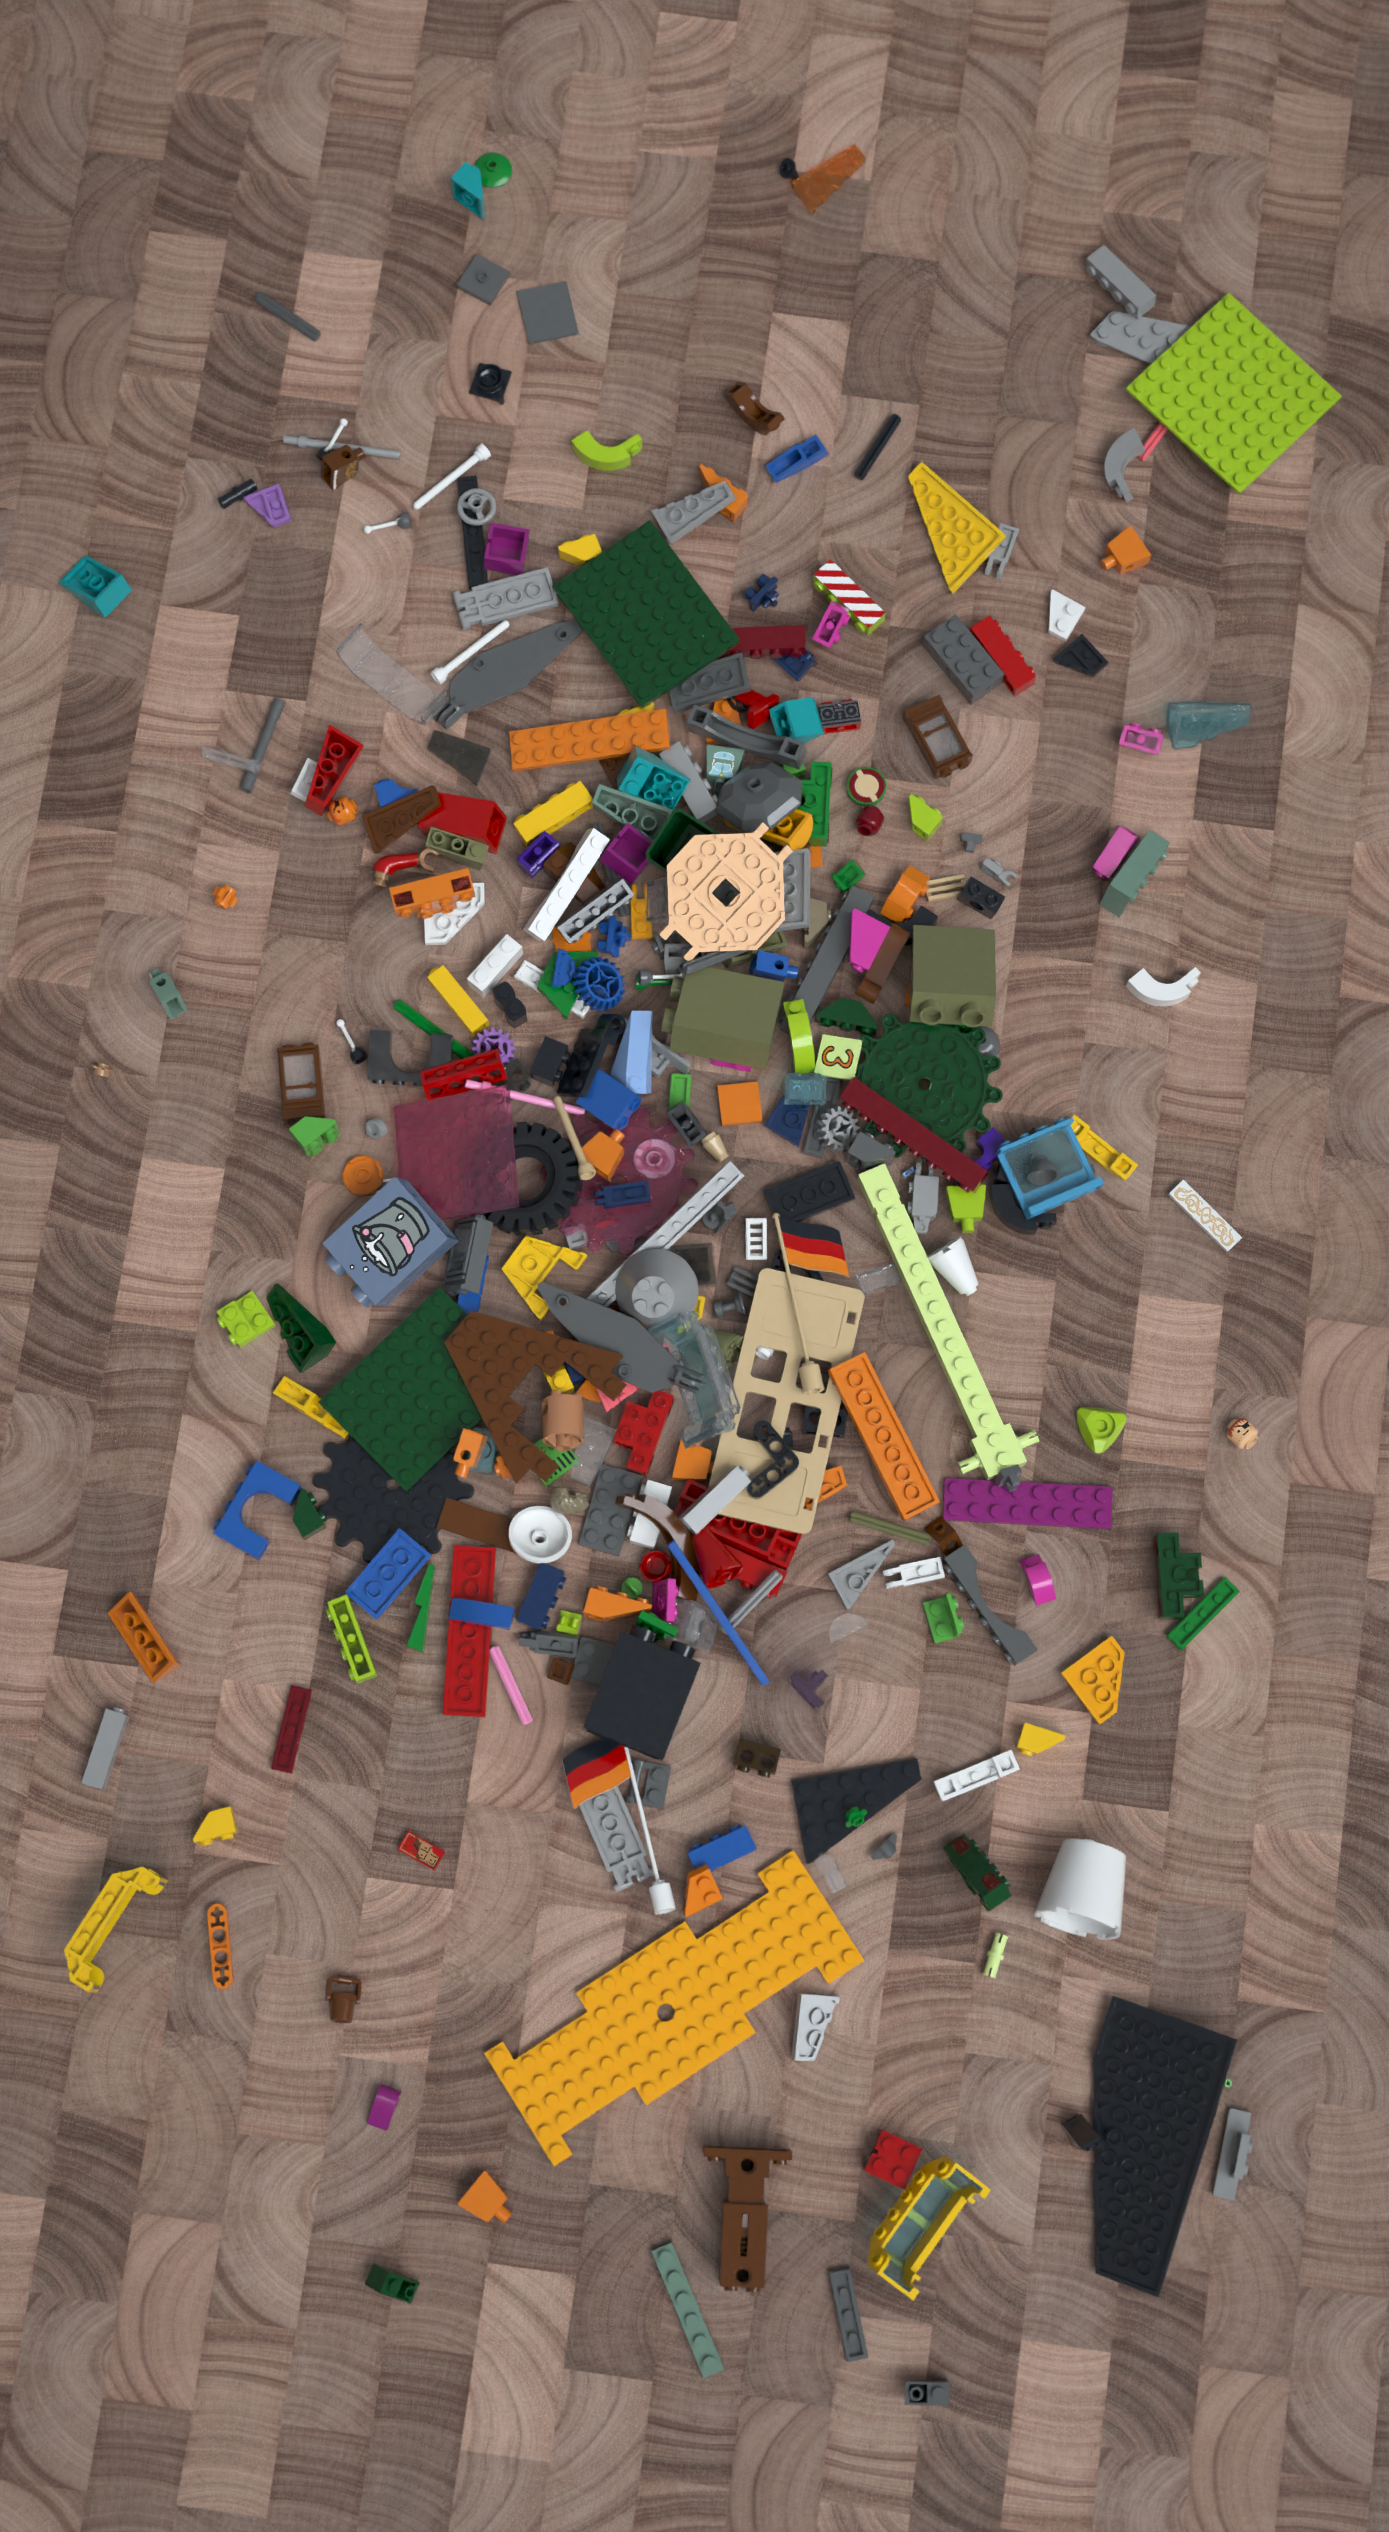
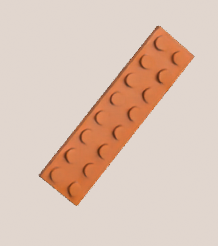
M666 709L509 731L512 770L514 772L628 756L635 746L648 752L671 749Z
M863 1352L827 1370L902 1521L940 1503L866 1353Z

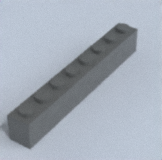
M852 886L850 892H845L842 898L843 906L841 909H836L833 915V919H835L833 925H828L824 933L826 937L824 942H819L815 950L817 956L814 960L809 961L806 967V971H808L806 977H801L797 985L799 989L797 994H792L789 1000H804L810 1024L848 953L851 911L855 908L866 914L874 902L875 896L855 886ZM783 1012L779 1019V1023H781L780 1031L789 1034L785 1012Z

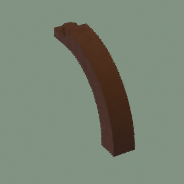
M626 1493L625 1496H617L616 1505L646 1517L658 1528L667 1544L674 1539L700 1577L699 1565L691 1540L692 1537L685 1525L669 1507L647 1494L638 1495V1497ZM670 1550L673 1565L672 1579H676V1585L678 1586L676 1598L685 1602H696L698 1590Z

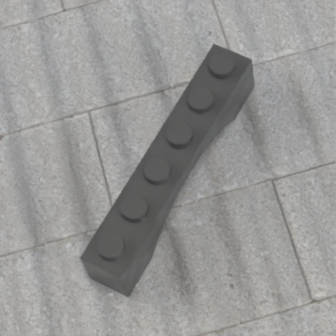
M697 705L693 706L686 721L689 731L798 770H800L807 754L804 742L786 736H773L750 730L725 719L712 710Z
M963 1545L943 1559L944 1565L942 1566L949 1576L953 1575L956 1580L954 1583L960 1593L964 1592L968 1597L966 1601L973 1611L977 1610L980 1615L978 1618L985 1629L987 1627L992 1632L990 1636L997 1646L1001 1645L1005 1651L1002 1654L1009 1664L1013 1663L1015 1666L1038 1650L1026 1632L1005 1624L988 1608L981 1596L977 1582V1561L966 1545Z

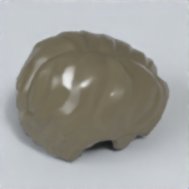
M554 1486L551 1489L549 1502L552 1509L558 1514H575L589 1507L587 1494L577 1492L575 1494L574 1491L568 1492L567 1488Z

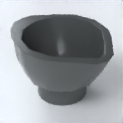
M1038 1155L1032 1159V1165L1028 1171L1027 1178L1033 1185L1043 1186L1060 1180L1063 1173L1061 1169L1056 1168L1052 1161L1048 1160L1047 1156Z

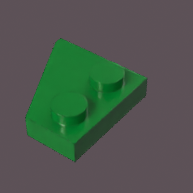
M643 1610L636 1623L637 1626L657 1634L654 1642L664 1640L668 1635L673 1638L678 1632V1628L658 1619L654 1613Z

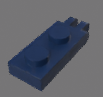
M648 1180L605 1186L601 1188V1191L593 1193L594 1198H602L594 1201L595 1206L603 1205L604 1209L651 1202Z

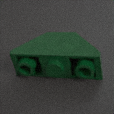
M840 998L819 1011L816 1022L820 1023L823 1027L836 1026L840 1027L839 1029L842 1031L850 1032L855 1030L859 1031L862 1035L871 1036V1034L876 1035L878 1026L862 1002Z

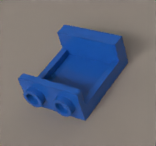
M598 1069L587 1098L579 1097L576 1103L613 1129L621 1131L628 1125L632 1113L639 1108L642 1097L604 1071Z

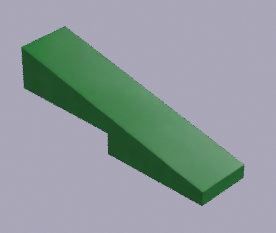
M430 1563L414 1602L415 1606L421 1607L406 1645L409 1649L423 1654L436 1567Z

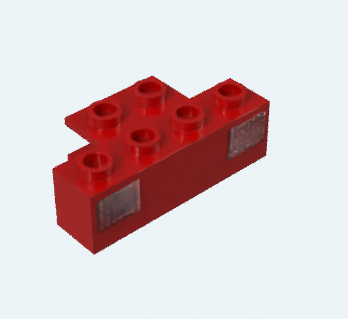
M660 1390L653 1392L648 1408L627 1401L614 1437V1445L632 1450L626 1466L627 1471L640 1474L643 1477H647V1474H649L663 1429L673 1407L674 1395Z

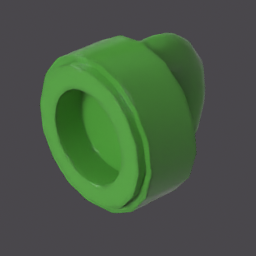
M628 1578L623 1582L622 1593L628 1594L629 1599H636L642 1594V1584L637 1578Z

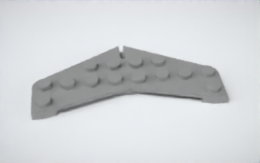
M1114 311L1096 327L1089 338L1102 347H1111L1151 365L1185 334L1191 326L1142 316L1136 319L1133 315Z

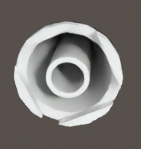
M962 1237L950 1241L941 1249L939 1248L927 1256L930 1264L961 1295L966 1294V1296H969L977 1291L976 1286L979 1283Z

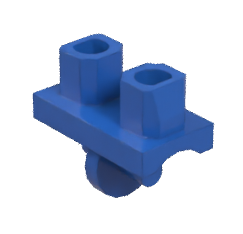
M616 916L609 917V921L600 922V933L603 935L608 934L607 940L598 941V950L601 953L610 954L613 958H619L620 947H625V942L631 941L632 938L631 934L626 933L627 927L622 926V922L616 920Z

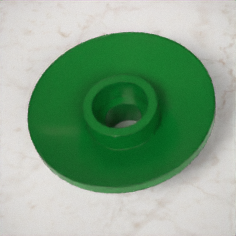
M486 153L480 156L474 165L481 172L482 186L487 188H499L505 185L512 175L510 161L500 153Z

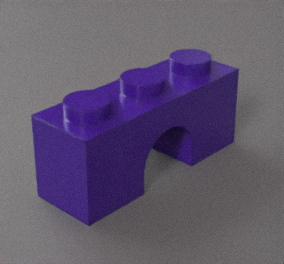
M994 1127L977 1140L976 1145L981 1150L982 1157L978 1160H972L987 1171L992 1167L990 1165L995 1160L999 1162L995 1153L1000 1148L999 1145L1005 1142ZM953 1179L954 1182L959 1186L960 1183L957 1180Z

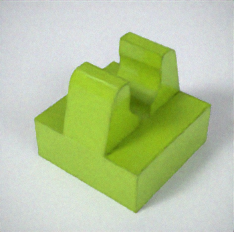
M561 1610L556 1631L577 1635L582 1615Z

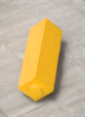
M444 965L440 968L435 967L429 972L427 977L428 983L473 1038L489 1026L488 1019Z

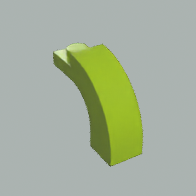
M588 430L571 440L572 450L582 462L592 468L603 471L619 470L631 465V455H637L642 449V438L639 434L615 447H606L599 444Z
M804 1000L783 1002L795 1075L814 1072V1048Z

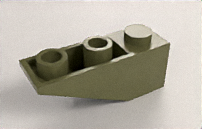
M434 827L430 828L425 844L426 847L449 859L477 870H481L489 845Z

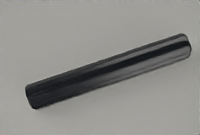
M897 414L891 415L855 471L857 479L864 480L900 424L901 417Z

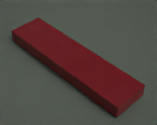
M291 1685L271 1766L272 1770L293 1774L313 1691L311 1689Z

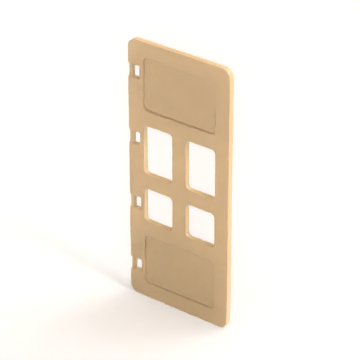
M765 1268L759 1273L709 1487L732 1465L742 1466L749 1473L748 1478L753 1480L775 1462L759 1442L737 1436L740 1416L747 1393L759 1394L776 1400L771 1425L782 1439L792 1403L818 1408L821 1410L812 1452L807 1454L792 1450L799 1459L797 1470L760 1499H752L748 1495L747 1485L718 1513V1515L805 1535L811 1531L841 1397L835 1385L832 1384L833 1381L830 1376L826 1392L823 1394L806 1395L803 1389L796 1387L797 1375L801 1359L804 1358L786 1272ZM791 1274L809 1358L828 1362L831 1364V1368L851 1359L865 1299L864 1293L859 1289ZM849 1312L856 1314L853 1324L846 1323ZM758 1347L786 1353L787 1358L781 1382L775 1383L751 1376L753 1361ZM773 1434L771 1437L768 1436L767 1442L775 1436ZM820 1435L827 1437L825 1448L818 1447ZM777 1441L772 1442L770 1449L777 1453L782 1450V1445ZM785 1459L786 1463L781 1468L779 1464L777 1465V1467L781 1469L783 1475L786 1474L785 1472H783L786 1467H794L793 1459L790 1461L788 1459ZM770 1471L767 1473V1478L769 1481L775 1482L779 1479V1474L776 1471ZM763 1477L760 1478L762 1483L759 1486L752 1485L753 1490L751 1492L753 1494L755 1492L760 1494V1489L764 1485H766V1488L770 1487L765 1483ZM806 1498L813 1499L811 1511L803 1509Z

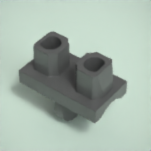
M722 1201L717 1202L709 1212L703 1215V1226L710 1230L714 1229L715 1234L721 1232L726 1224L732 1220L731 1217L738 1213L733 1202L725 1205Z

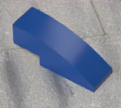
M815 434L801 445L797 443L768 463L766 468L774 481L779 482L812 466L828 456L829 452L817 434Z
M453 1598L448 1619L511 1630L515 1609L497 1604Z

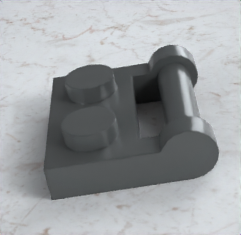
M633 1760L632 1766L634 1767L638 1790L642 1769L649 1770L644 1798L641 1799L642 1806L663 1810L671 1767ZM631 1781L629 1796H626L625 1802L637 1805Z

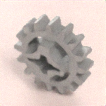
M838 1106L827 1109L826 1113L821 1114L823 1120L817 1122L821 1125V1128H818L817 1131L822 1134L819 1140H825L823 1146H829V1150H836L837 1152L850 1149V1145L853 1144L854 1138L858 1135L856 1130L860 1129L859 1126H855L858 1119H852L853 1112L847 1113V1108H840Z

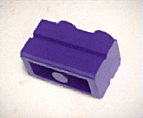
M544 831L517 857V866L532 879L543 868V863L560 848L559 843Z

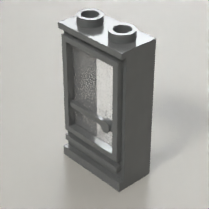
M474 1215V1217H464L454 1223L456 1226L453 1234L459 1241L450 1249L445 1272L446 1279L443 1281L445 1286L441 1287V1289L446 1294L459 1298V1294L467 1295L468 1292L479 1294L493 1222L486 1220L485 1216Z

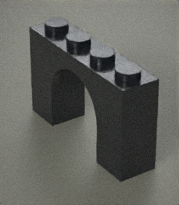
M370 1030L367 1079H373L372 1083L385 1084V1080L393 1081V1085H405L406 1081L413 1082V1086H422L420 1071L407 1073L395 1065L391 1052L393 1031ZM431 1035L430 1059L421 1071L452 1062L454 1035Z

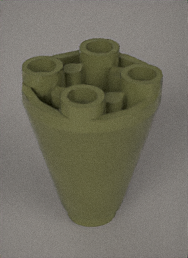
M690 1326L686 1331L684 1340L716 1369L728 1374L733 1363L739 1361L740 1348L744 1336L729 1331Z

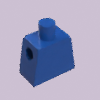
M758 950L751 960L749 975L783 982L786 977L796 979L798 967L788 965L789 958L786 956Z

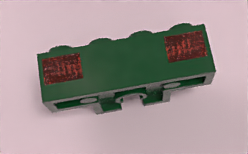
M1178 1532L1157 1533L1154 1536L1153 1543L1155 1548L1160 1621L1181 1620L1185 1617L1183 1598H1201L1204 1595L1203 1580H1199V1569L1202 1568L1201 1552L1180 1553Z
M963 1834L943 1848L950 1862L961 1874L974 1896L978 1894L979 1901L987 1912L1012 1896L1008 1890V1887H1010L1008 1880L1004 1875L999 1876L1000 1872L994 1863H988L990 1862L984 1851H978L980 1848L973 1838L969 1840Z

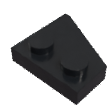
M1083 634L1053 659L1056 664L1091 677H1095L1109 664Z

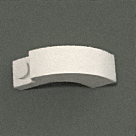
M1195 967L1179 981L1172 984H1163L1154 980L1143 968L1128 980L1126 988L1136 998L1147 1004L1171 1006L1189 997L1191 993L1189 989H1192L1199 982L1198 978L1201 973Z

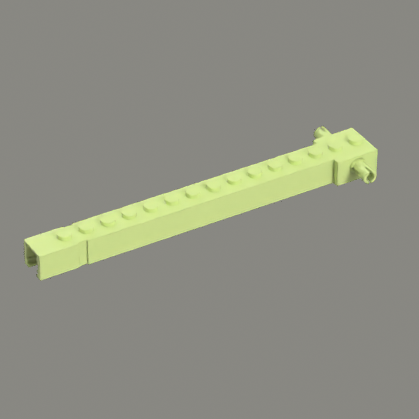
M885 1163L858 1174L857 1181L871 1212L876 1217L877 1226L974 1438L969 1443L974 1456L957 1462L958 1467L961 1468V1473L965 1474L979 1467L985 1479L991 1480L996 1478L1001 1469L1019 1465V1467L1024 1466L1027 1460L1022 1450L1029 1445L1039 1442L1038 1436L1035 1435L1037 1433L1035 1430H1032L1017 1437L1010 1423L1003 1424L904 1204L900 1202L899 1193Z

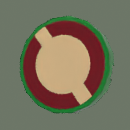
M863 767L851 773L847 780V793L853 803L857 805L859 804L863 807L874 806L884 798L887 784L880 771L870 767Z

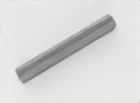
M774 1570L728 1617L734 1628L780 1582L783 1577L781 1573ZM721 1625V1626H720V1630H721L724 1634L728 1635V1634L726 1633V1631L724 1630V1628L722 1627V1625Z

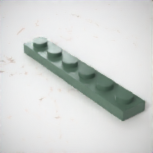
M672 2242L652 2250L703 2378L723 2370L724 2367Z

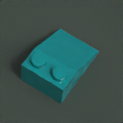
M87 555L59 581L60 585L92 611L105 618L132 591L122 574Z

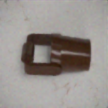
M345 1975L331 1976L326 1980L325 2001L330 2003L331 2022H352L355 2004L359 2005L361 2000V1980ZM332 1982L347 1985L356 1984L355 1994L331 1993Z

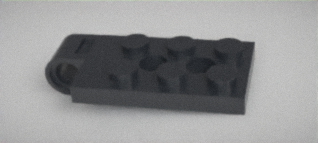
M602 1014L598 1018L594 1029L581 1030L578 1040L574 1044L570 1060L567 1062L564 1075L559 1082L557 1094L562 1097L587 1098L608 1043L615 1046L618 1035L625 1029L626 1023L622 1015Z

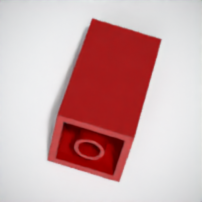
M437 792L441 806L420 821L418 829L425 836H428L431 827L489 845L487 852L496 854L507 821V816L496 802Z

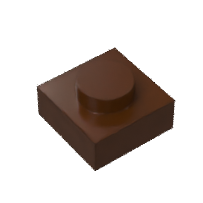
M553 1658L547 1678L569 1685L575 1665L558 1658Z

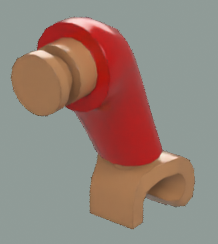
M426 848L420 855H417V853H402L381 857L372 867V871H375L374 877L376 878L375 881H372V884L386 888L385 881H388L389 876H393L396 871L417 867V865H421L423 869L433 872L435 867L427 865L424 857L428 854H433L437 857L440 853Z

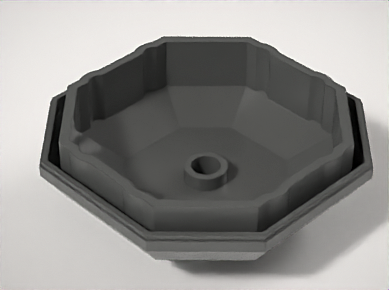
M774 762L748 765L720 788L717 814L743 833L755 831L761 823H764L769 828L768 830H771L801 806L803 782Z

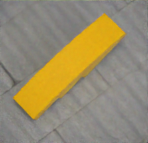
M285 1376L282 1378L273 1392L275 1396L340 1437L346 1438L348 1433L318 1403L321 1398Z

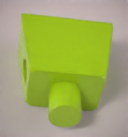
M981 1185L976 1193H973L971 1190L967 1193L958 1186L946 1187L945 1195L951 1220L953 1223L961 1222L962 1233H973L974 1222L982 1220L986 1185Z

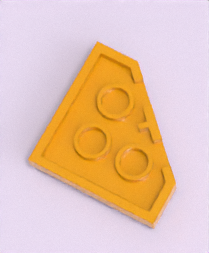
M1110 1636L1060 1673L1098 1725L1114 1715L1118 1707L1125 1652L1113 1636Z

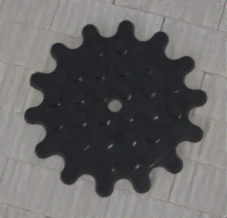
M350 1435L347 1443L343 1445H338L334 1442H328L324 1445L323 1453L331 1459L332 1468L326 1473L315 1474L312 1479L315 1487L325 1489L329 1493L328 1502L321 1505L317 1512L322 1510L327 1520L336 1519L340 1523V1530L334 1539L336 1545L346 1547L352 1541H360L364 1546L362 1557L366 1563H370L399 1528L404 1530L421 1546L425 1547L429 1553H439L442 1544L438 1539L440 1528H437L446 1498L459 1501L461 1499H470L474 1495L473 1486L460 1482L457 1477L458 1475L454 1474L458 1462L453 1461L455 1453L450 1452L439 1460L407 1492L400 1486L397 1490L390 1491L387 1485L393 1478ZM465 1453V1458L470 1459L469 1455Z

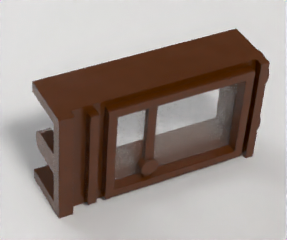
M940 694L904 711L903 720L935 779L939 777L946 778L953 773L952 771L958 768L962 770L970 765L973 754L969 751Z
M308 1042L303 1043L302 1046L294 1047V1045L288 1044L283 1045L282 1048H277L282 1115L285 1125L289 1124V1120H301L305 1116L326 1118L318 1044L314 1045V1043Z

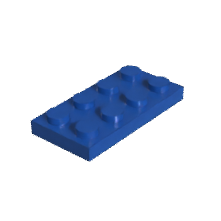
M399 1528L346 1590L345 1594L373 1618L378 1620L432 1554L404 1530Z

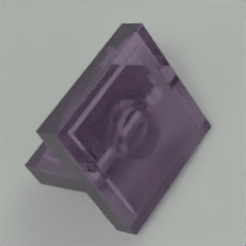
M822 1669L819 1673L814 1671L806 1680L808 1684L794 1672L787 1682L816 1712L823 1707L824 1702L814 1691L828 1678L824 1670Z

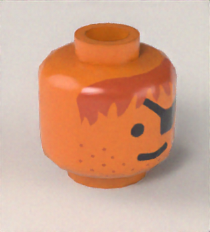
M346 796L331 801L329 810H327L329 820L331 822L334 821L339 826L354 821L356 814H358L355 801Z

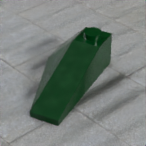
M275 1284L267 1296V1301L275 1321L280 1323L283 1331L280 1335L282 1340L286 1339L289 1347L287 1351L288 1356L298 1371L303 1373L327 1357L337 1342L325 1325L281 1285Z

